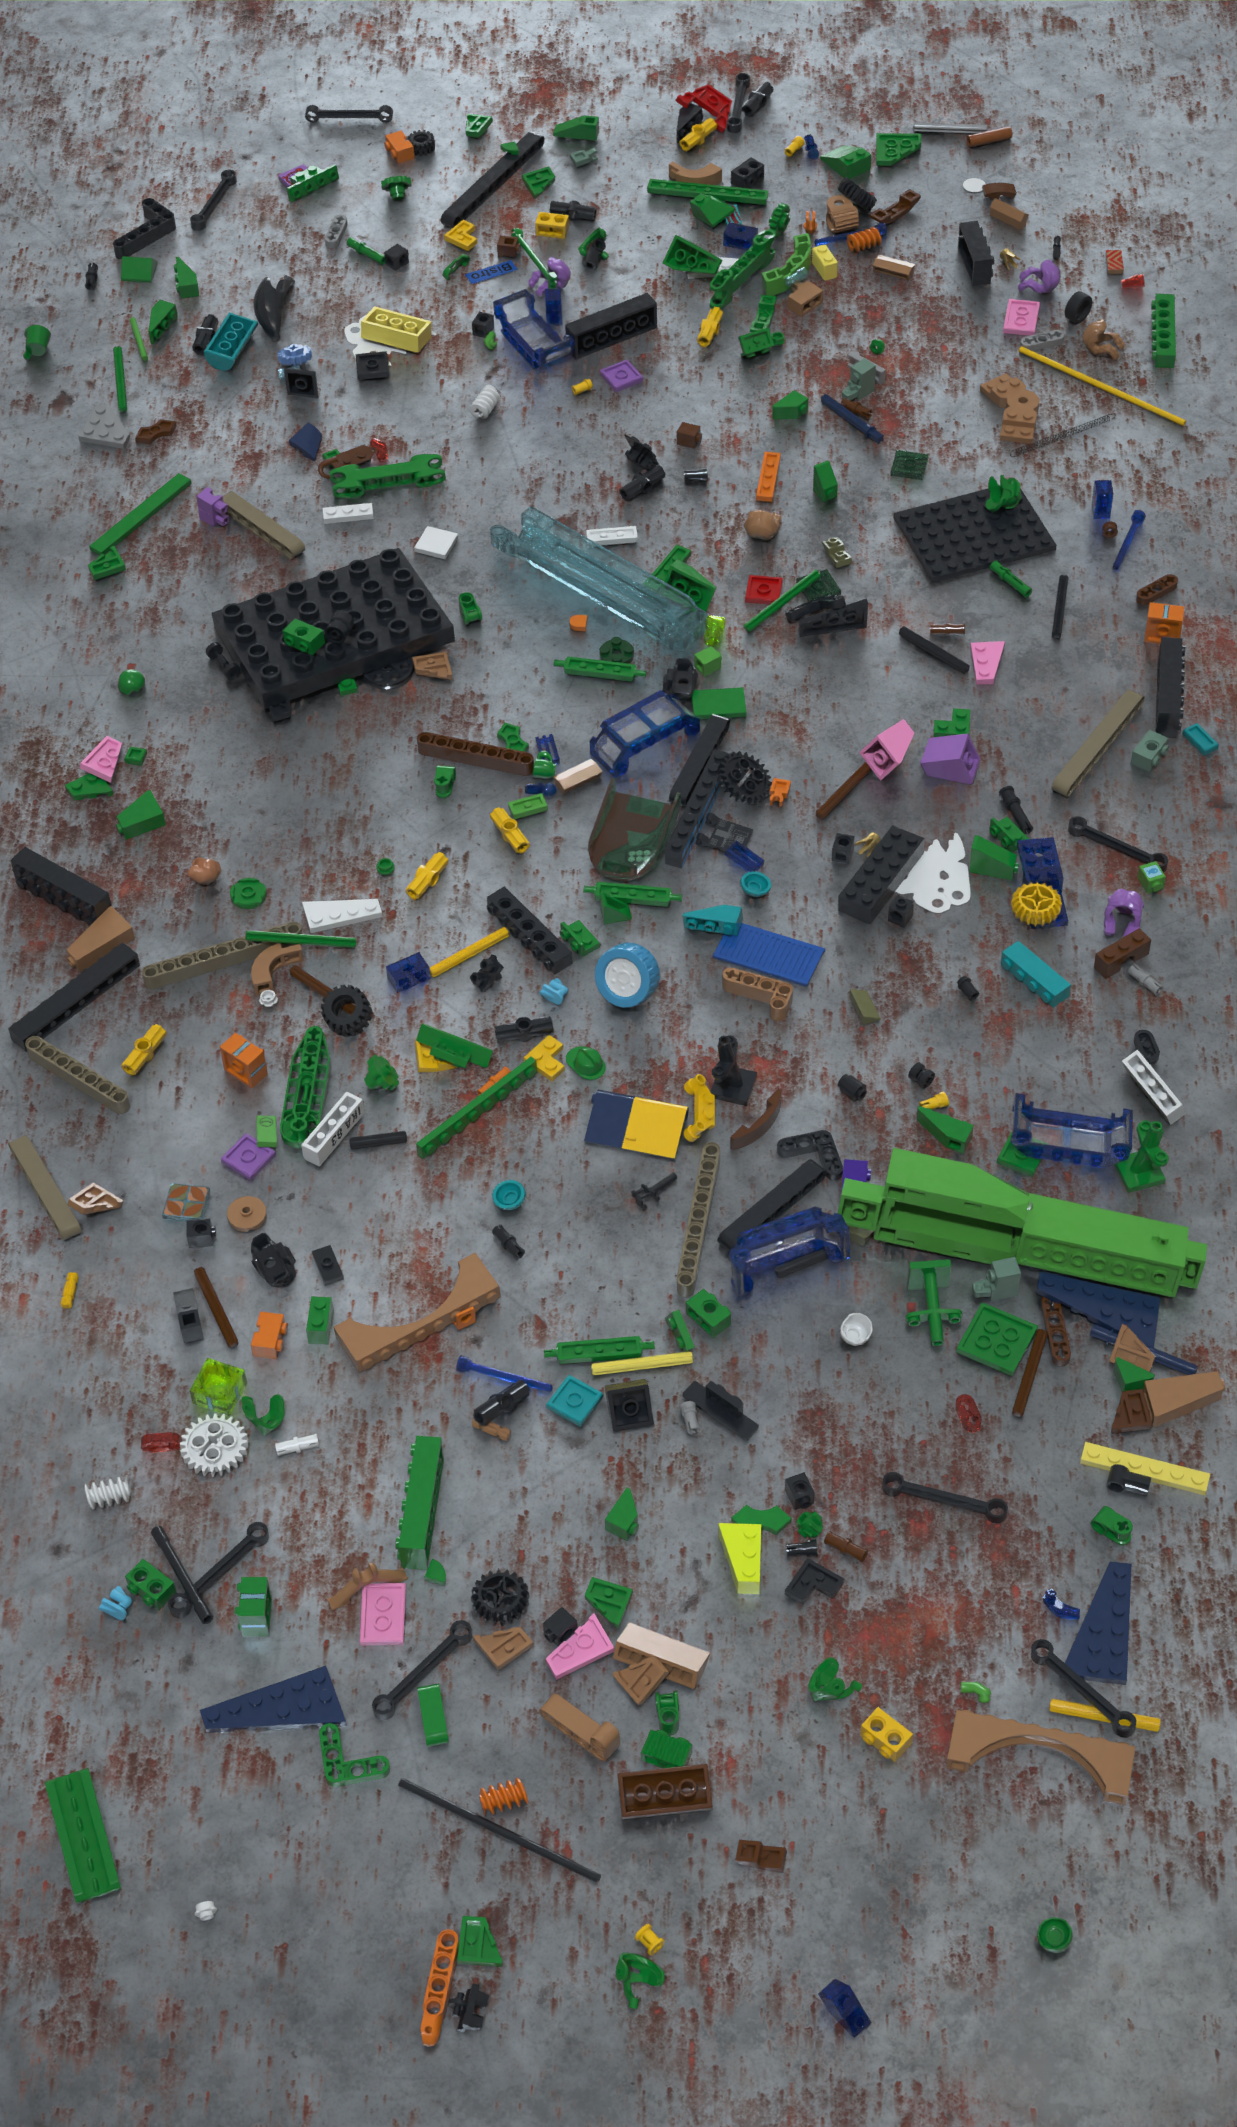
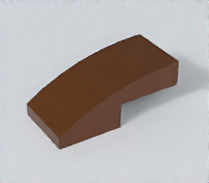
M998 182L982 186L984 196L992 199H999L1001 195L1015 198L1017 194L1014 184Z
M739 1840L735 1862L756 1869L783 1873L787 1850L785 1847L764 1846L761 1841Z

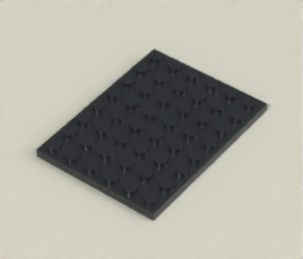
M1021 488V500L1014 508L1010 509L1000 507L997 511H989L985 505L986 501L990 499V491L984 489L895 512L893 516L932 583L990 568V565L995 560L1000 564H1005L1054 551L1057 546Z

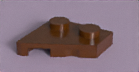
M1143 1389L1122 1391L1111 1433L1151 1429L1152 1421Z

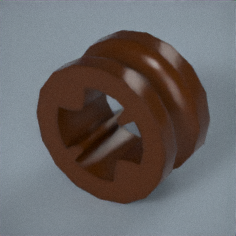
M1109 521L1103 524L1104 537L1114 538L1118 534L1115 522Z

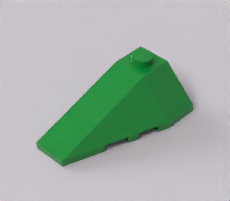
M675 235L662 264L673 270L716 274L723 260L691 241Z

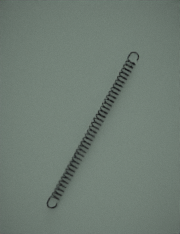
M1113 413V414H1115V413ZM1108 414V415H1112V414ZM1115 414V416H1116V414ZM1108 415L1103 416H1107V418L1102 423L1108 422L1110 417ZM1100 417V418H1098V419H1100L1101 421H1103L1104 418H1103V417ZM1114 417V418H1115V417ZM1113 418V419H1114V418ZM1095 419L1090 421L1089 425L1087 424V422L1084 423V427L1082 426V424L1081 427L1079 425L1080 429L1077 428L1078 426L1076 427V430L1074 429L1075 427L1073 429L1075 431H1077L1078 429L1077 433H1079V431H1084L1083 429L1087 430V428L1089 429L1092 428V426H1097L1096 424L1100 425L1101 422H1099L1098 419ZM1071 428V432H1070L1069 430H1068V432H1067V430H1066L1067 434L1065 435L1064 438H1066V436H1067V437H1068V436H1071L1070 434H1072V431H1073L1072 428ZM1069 429V430H1070V429ZM1075 431L1073 432L1072 435H1074ZM1062 432L1060 433V435L1058 433V437L1056 436L1057 434L1055 435V437L1053 435L1054 439L1051 443H1053V441L1055 442L1056 440L1058 441V439L1061 440L1065 433L1063 432V435ZM1075 433V434H1076V433ZM1051 436L1050 440L1046 437L1045 442L1041 439L1038 443V440L1037 445L1033 442V447L1030 451H1032V449L1034 450L1035 448L1037 449L1038 445V448H1040L1042 444L1043 446H1045V444L1047 445L1052 439ZM1048 437V438H1049V437ZM1062 438V439H1063V438ZM1030 443V444H1031V443ZM1049 443V444H1050V443ZM1030 444L1029 448L1027 447L1028 445H1025L1024 450L1022 449L1023 446L1018 451L1017 448L1016 455L1018 456L1021 452L1023 454L1024 452L1026 453L1031 447ZM1041 446V447H1042V446ZM1012 450V451H1014V450ZM1011 451V452H1012V451ZM1028 451V452H1029V451ZM1010 453V456H1011V453ZM1020 454V455H1021V454ZM1011 456V457H1015V456Z

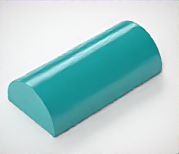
M229 312L204 351L207 362L218 370L225 371L231 369L256 330L258 321Z

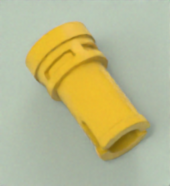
M796 136L791 144L785 148V154L791 157L805 145L804 139L801 136Z
M943 1091L932 1098L920 1101L919 1106L932 1110L949 1106V1100Z

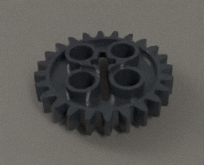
M741 751L737 754L732 752L727 754L717 767L719 768L717 774L720 775L718 780L723 781L720 786L726 787L724 792H730V798L735 796L736 802L741 799L742 804L746 801L749 805L752 803L756 805L758 802H762L769 795L770 786L772 785V782L769 781L771 776L767 775L769 770H764L765 764L760 765V759L755 761L754 755L748 757L747 752L743 755ZM749 769H751L752 772L744 780L743 784L740 787H738V783L746 775Z

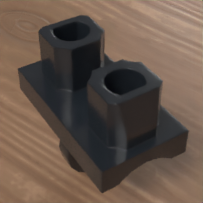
M492 954L488 959H483L480 963L481 969L478 972H473L470 976L472 983L477 985L481 992H486L494 981L502 979L500 972L504 967L498 962L496 955Z
M473 1983L471 1989H467L464 2000V1993L458 1992L456 1998L449 1999L448 2006L453 2009L452 2016L459 2017L461 2011L457 2027L459 2032L463 2033L466 2029L479 2031L482 2027L484 2017L474 2014L473 2011L474 2007L484 2010L487 2006L489 1995L479 1991L480 1985Z

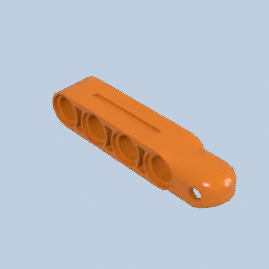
M451 1929L443 1930L438 1935L423 2002L424 2013L420 2027L423 2046L432 2047L436 2045L447 2012L459 1949L458 1935ZM446 1941L454 1942L450 1947L443 1945ZM442 1963L449 1964L446 1969L438 1968ZM438 1985L445 1987L440 1992L433 1990ZM432 2008L440 2009L437 2014L428 2013Z

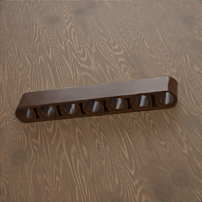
M421 732L417 736L418 752L424 756L521 776L533 774L534 757L528 752L430 732Z

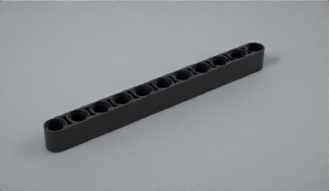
M531 131L528 132L516 143L519 154L511 155L510 152H507L443 212L441 223L453 228L462 220H466L543 147L544 136Z

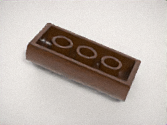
M707 1764L617 1773L622 1820L713 1810Z

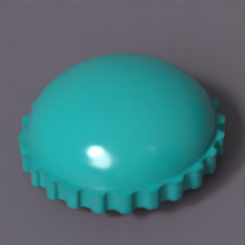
M757 871L745 873L740 880L742 890L752 897L766 895L772 885L768 876Z
M505 1180L497 1184L493 1190L492 1199L497 1207L509 1211L523 1204L526 1191L524 1186L518 1181Z

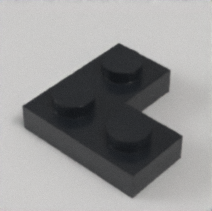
M807 1558L785 1589V1595L802 1605L814 1589L833 1599L844 1584V1578Z

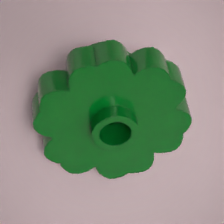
M392 176L381 181L382 190L390 191L392 200L404 199L405 190L411 187L412 183L411 178H407V176Z
M373 1055L367 1061L369 1072L366 1074L364 1081L370 1089L374 1090L382 1087L385 1090L389 1089L392 1091L399 1085V1076L395 1068L390 1066L388 1060L382 1056Z

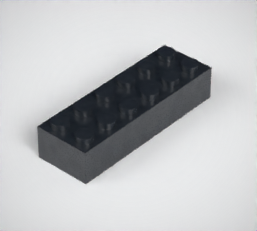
M644 293L565 324L566 350L577 360L656 329L657 302L648 293Z
M1161 637L1157 662L1155 732L1167 738L1176 739L1177 731L1181 732L1182 721L1179 720L1183 719L1184 709L1181 708L1184 705V696H1181V694H1184L1185 684L1181 683V681H1184L1185 671H1182L1185 667V658H1182V656H1185L1186 646H1182L1183 638Z
M892 825L839 894L838 911L871 924L924 854L925 838Z
M24 847L10 860L15 882L20 888L30 891L34 896L41 897L47 903L57 906L63 912H68L74 918L86 922L88 926L108 907L112 906L109 892L27 847Z

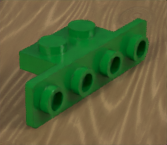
M334 164L322 170L314 165L290 177L291 183L294 185L286 189L289 201L293 202L339 179L337 166Z
M424 1023L421 1025L416 1041L432 1047L430 1055H433L434 1058L441 1061L446 1060L460 1068H466L468 1062L487 1068L493 1053L491 1049Z

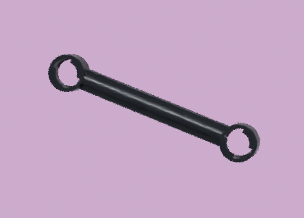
M747 73L736 75V97L732 117L727 120V130L730 133H738L742 130L740 116L745 91L750 87V75Z
M309 105L306 108L305 118L311 123L317 122L319 118H378L381 122L388 123L393 118V109L388 105H383L379 110H320L315 105ZM308 112H312L316 114V116H311L308 114ZM381 112H385L389 114V116H383Z
M224 170L221 173L222 181L199 214L190 217L193 230L201 231L206 228L205 220L228 186L236 184L235 171Z
M1075 816L1069 820L1068 832L1074 837L1085 835L1146 864L1155 861L1162 862L1163 865H1159L1163 873L1167 870L1168 857L1165 854L1154 853L1151 855L1088 826L1086 819L1083 817ZM1074 825H1080L1082 828H1075Z
M889 1472L883 1477L882 1490L890 1497H896L904 1493L985 1514L986 1518L992 1523H1001L1007 1517L1008 1506L1002 1499L995 1498L985 1502L904 1481L903 1477L897 1472ZM894 1481L900 1483V1486L894 1489L887 1486L888 1483ZM998 1507L1004 1511L1001 1515H994L990 1512L992 1509H998Z
M254 1522L250 1524L247 1528V1536L194 1584L200 1595L254 1546L261 1547L268 1542L269 1532L264 1523ZM256 1530L265 1532L264 1536L261 1535L259 1537L251 1536V1534ZM186 1592L184 1594L176 1593L170 1597L168 1607L173 1617L184 1618L191 1612L192 1603ZM179 1601L187 1603L185 1608H175L173 1605Z
M464 1620L454 1622L450 1627V1635L388 1695L381 1694L375 1697L372 1702L374 1716L379 1720L392 1718L395 1714V1705L455 1647L467 1645L472 1640L471 1625ZM460 1628L467 1629L469 1632L468 1635L465 1634L463 1636H454L453 1634ZM383 1702H387L392 1706L390 1710H376V1707Z
M1039 1639L1032 1644L1031 1658L1033 1662L1038 1665L1049 1666L1113 1723V1730L1118 1736L1126 1738L1134 1734L1136 1718L1132 1713L1119 1711L1053 1653V1645L1048 1640ZM1036 1649H1047L1049 1651L1047 1653L1048 1656H1038ZM1122 1719L1130 1721L1131 1728H1120L1118 1721Z

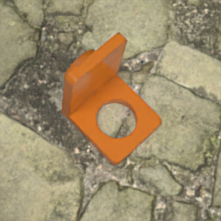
M470 1307L455 1315L456 1322H453L457 1330L476 1323L475 1308Z

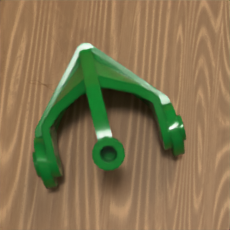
M598 227L578 247L579 253L585 257L587 244L597 237L605 241L608 236L606 231ZM605 251L601 252L602 258L606 260L609 255Z
M280 1394L271 1397L269 1412L259 1419L256 1415L253 1398L243 1396L241 1399L245 1417L256 1426L263 1436L268 1435L282 1422L285 1406L284 1399Z
M831 1657L825 1659L816 1668L810 1678L808 1688L815 1702L818 1700L845 1698L852 1694L854 1690L859 1692L862 1684L853 1680L850 1686L845 1689L844 1681L841 1678H834L839 1670V1664L835 1658Z
M625 1952L619 1955L616 1965V1979L623 1981L625 1996L629 2001L628 2007L637 2009L639 1998L634 1997L630 1983L644 1982L651 1986L660 1987L664 1982L665 1975L664 1971L650 1959L638 1954ZM629 1966L639 1969V1974L629 1971Z

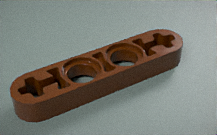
M1043 1296L1041 1311L1045 1330L1048 1333L1047 1339L1051 1359L1057 1366H1066L1070 1362L1071 1350L1061 1303L1057 1304ZM1047 1302H1051L1053 1311H1050V1305ZM1056 1318L1060 1323L1053 1325L1048 1320ZM1054 1335H1060L1063 1338V1340L1061 1342H1056L1052 1339V1337ZM1061 1348V1352L1064 1358H1061L1060 1355H1058L1059 1349Z

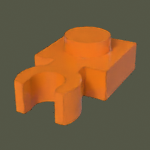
M773 778L770 788V805H773L774 801H779V807L783 806V798L788 797L791 787L790 780Z

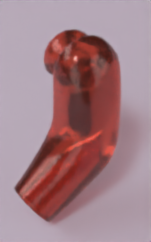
M373 438L370 441V446L377 448V459L381 462L388 459L387 445L385 442Z

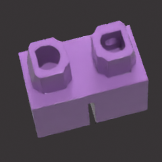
M209 487L197 495L200 520L213 527L217 524L225 526L229 522V516L225 515V512L228 510V504L223 502V496H214L213 490Z

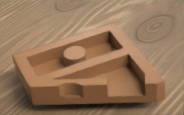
M446 652L412 657L416 674L448 680L453 679Z
M94 1182L69 1198L68 1206L81 1214L121 1208L123 1204L122 1199Z
M1122 1324L1109 1362L1115 1363L1116 1358L1119 1357L1150 1372L1156 1356L1126 1324Z
M521 1627L510 1628L507 1631H494L492 1635L480 1637V1634L473 1636V1641L498 1671L533 1647V1641Z
M651 1656L640 1663L628 1666L624 1670L616 1671L612 1675L638 1705H643L669 1671L656 1657Z

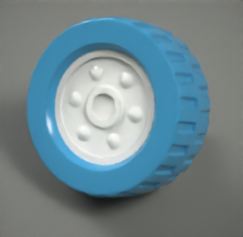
M626 942L610 948L601 955L595 967V982L599 992L608 1002L622 1008H631L645 1002L656 992L660 981V970L655 957L649 950L636 943Z

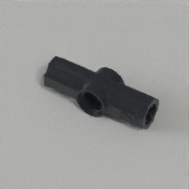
M769 82L762 84L756 91L752 90L750 92L748 100L742 106V112L745 116L750 117L759 107L763 108L765 106L767 98L773 92V86Z
M575 200L569 203L551 201L549 211L554 214L569 215L570 221H575L577 218L595 221L597 208L581 205Z
M208 314L204 318L201 327H197L196 339L192 346L193 351L197 355H203L206 347L215 335L219 322L218 318L212 314Z
M658 465L644 474L641 472L636 473L631 482L619 489L622 499L627 501L641 492L648 493L655 483L665 478L663 468Z
M550 1016L536 1019L520 1017L515 1023L494 1026L498 1043L515 1039L527 1042L533 1036L554 1032Z
M517 1380L501 1392L492 1394L488 1401L474 1409L473 1417L475 1421L484 1426L502 1413L511 1411L517 1403L529 1396L530 1389L523 1380Z

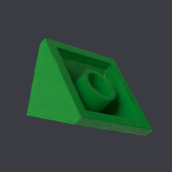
M122 256L121 281L152 283L158 264L157 260L153 258Z

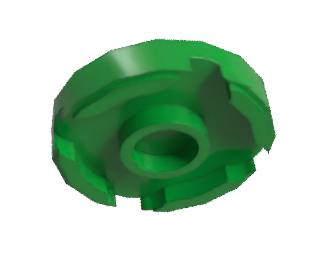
M256 878L241 879L237 884H233L230 889L231 902L240 909L256 908L265 901L267 896L265 885Z

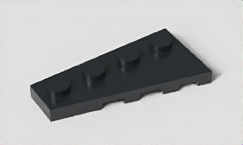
M867 598L837 609L800 619L798 626L799 637L867 628Z

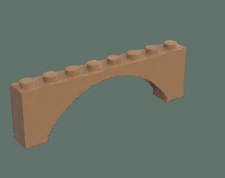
M473 1253L458 1261L459 1275L451 1294L438 1309L425 1318L394 1327L371 1326L355 1322L352 1318H349L334 1326L336 1339L358 1372L371 1368L374 1364L390 1358L391 1355L407 1349L418 1341L424 1340L436 1331L443 1330L446 1326L456 1322L455 1315L470 1307H474L475 1312H477L485 1305L494 1303L497 1299L501 1298L499 1285L477 1254Z
M956 1710L946 1768L968 1773L969 1767L975 1762L998 1749L1014 1745L1044 1746L1067 1755L1081 1765L1099 1786L1104 1795L1103 1801L1126 1806L1135 1746H1130L1126 1742L1116 1743L1107 1741L1102 1737L1091 1738L1081 1733H1067L1058 1728H1043L1033 1723H1018L1014 1719H999L989 1714H974L970 1710Z

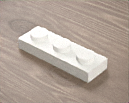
M372 503L323 508L324 524L374 519Z
M636 526L586 530L588 546L638 542Z

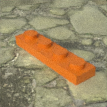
M764 452L756 501L773 502L781 453Z

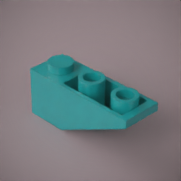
M731 905L714 906L686 912L682 915L684 928L736 936H738L743 921L742 907Z

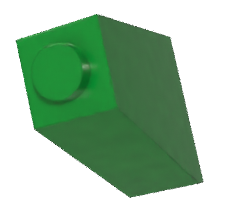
M151 790L146 791L117 815L118 824H116L119 835L123 834L125 840L166 825L164 814Z
M975 835L971 848L969 873L1013 880L1014 873L1017 874L1019 869V863L1016 862L1017 855L979 835Z

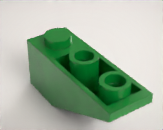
M584 115L557 124L553 136L597 141L599 117Z
M176 257L174 271L177 293L180 292L181 299L199 297L196 273L180 257Z
M159 300L152 307L148 330L151 344H154L177 319L176 304Z
M918 1107L917 1121L944 1147L964 1154L972 1139L974 1125L952 1118L949 1115L935 1112L930 1108Z

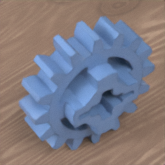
M291 344V346L279 350V353H277L278 361L282 365L287 364V366H298L299 364L307 363V360L312 358L311 348Z

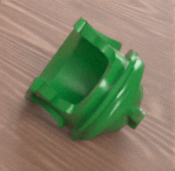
M1001 475L1000 485H998L994 477L991 476L988 482L990 499L986 501L985 506L991 512L999 510L1000 507H1004V509L1014 508L1022 497L1020 482L1015 478L1007 480L1004 475Z

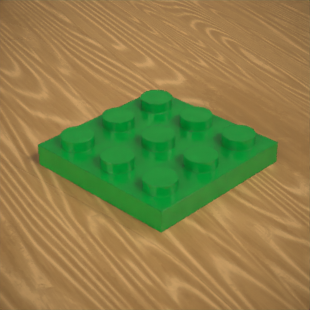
M982 1302L957 1346L956 1353L1013 1377L1038 1330V1325Z

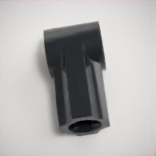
M597 237L587 244V252L583 261L585 268L594 270L597 267L601 252L606 248L605 241L602 238Z
M1114 1464L1110 1468L1106 1486L1109 1490L1117 1493L1126 1490L1147 1496L1151 1477L1129 1472L1127 1467Z

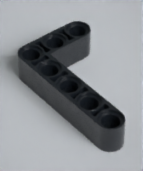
M152 198L144 199L142 201L144 217L149 221L114 240L115 257L121 260L122 256L129 257L176 229L174 213Z

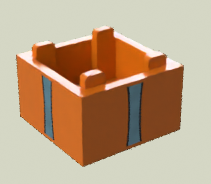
M1150 602L1144 642L1160 644L1161 637L1180 638L1185 606Z
M235 1032L220 1046L224 1070L253 1089L268 1075L264 1049L258 1048L242 1035Z

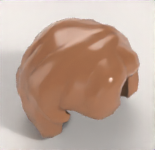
M199 857L193 860L188 876L196 883L209 885L218 878L221 873V867L217 861Z

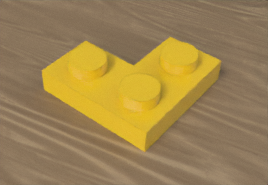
M462 220L444 235V240L469 251L478 244L477 238L470 235L475 231V225Z
M550 1035L523 1057L524 1061L529 1057H533L537 1063V1072L550 1081L555 1080L565 1071V1065L554 1059L563 1050V1044Z

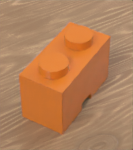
M402 130L385 135V149L390 152L391 157L398 164L415 159L414 147L409 140H405L406 136Z
M260 1311L256 1324L257 1327H260L259 1332H254L251 1342L253 1357L277 1359L278 1353L283 1350L284 1342L282 1338L283 1335L287 1334L288 1323H285L284 1314Z

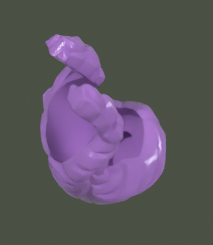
M550 257L547 262L548 271L555 272L557 275L556 291H560L566 287L571 271L564 261ZM534 271L528 285L534 288L540 277L546 278L541 271ZM544 281L539 286L536 295L542 297L547 290H550L548 288V281Z
M1051 260L1043 261L1040 269L1032 266L1028 267L1019 276L1022 281L1018 285L1019 291L1031 288L1040 294L1051 292L1059 284L1060 269ZM1031 274H1034L1043 282V284H1038V282L1033 281L1032 278L1028 280L1024 279H1026Z
M1118 889L1112 896L1108 897L1109 903L1104 913V932L1107 936L1115 933L1116 920L1113 917L1112 910L1116 908L1121 913L1134 914L1135 916L1126 928L1123 935L1125 937L1140 928L1144 903L1142 902L1141 895L1137 892Z

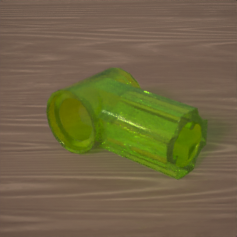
M707 616L704 643L708 647H714L719 644L721 632H724L725 617Z

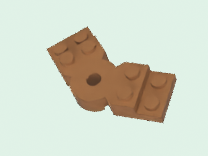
M1007 373L981 384L980 391L999 408H1006L1003 415L1000 440L1032 444L1039 409V397L1034 392L1026 390V385L1017 377L1011 378Z

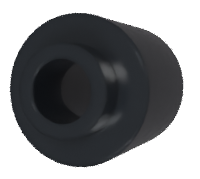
M845 1074L838 1081L840 1091L852 1100L857 1101L865 1097L867 1093L866 1085L854 1076Z

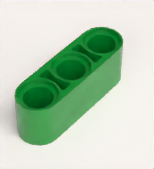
M439 1683L417 1687L427 1747L448 1744L449 1739Z

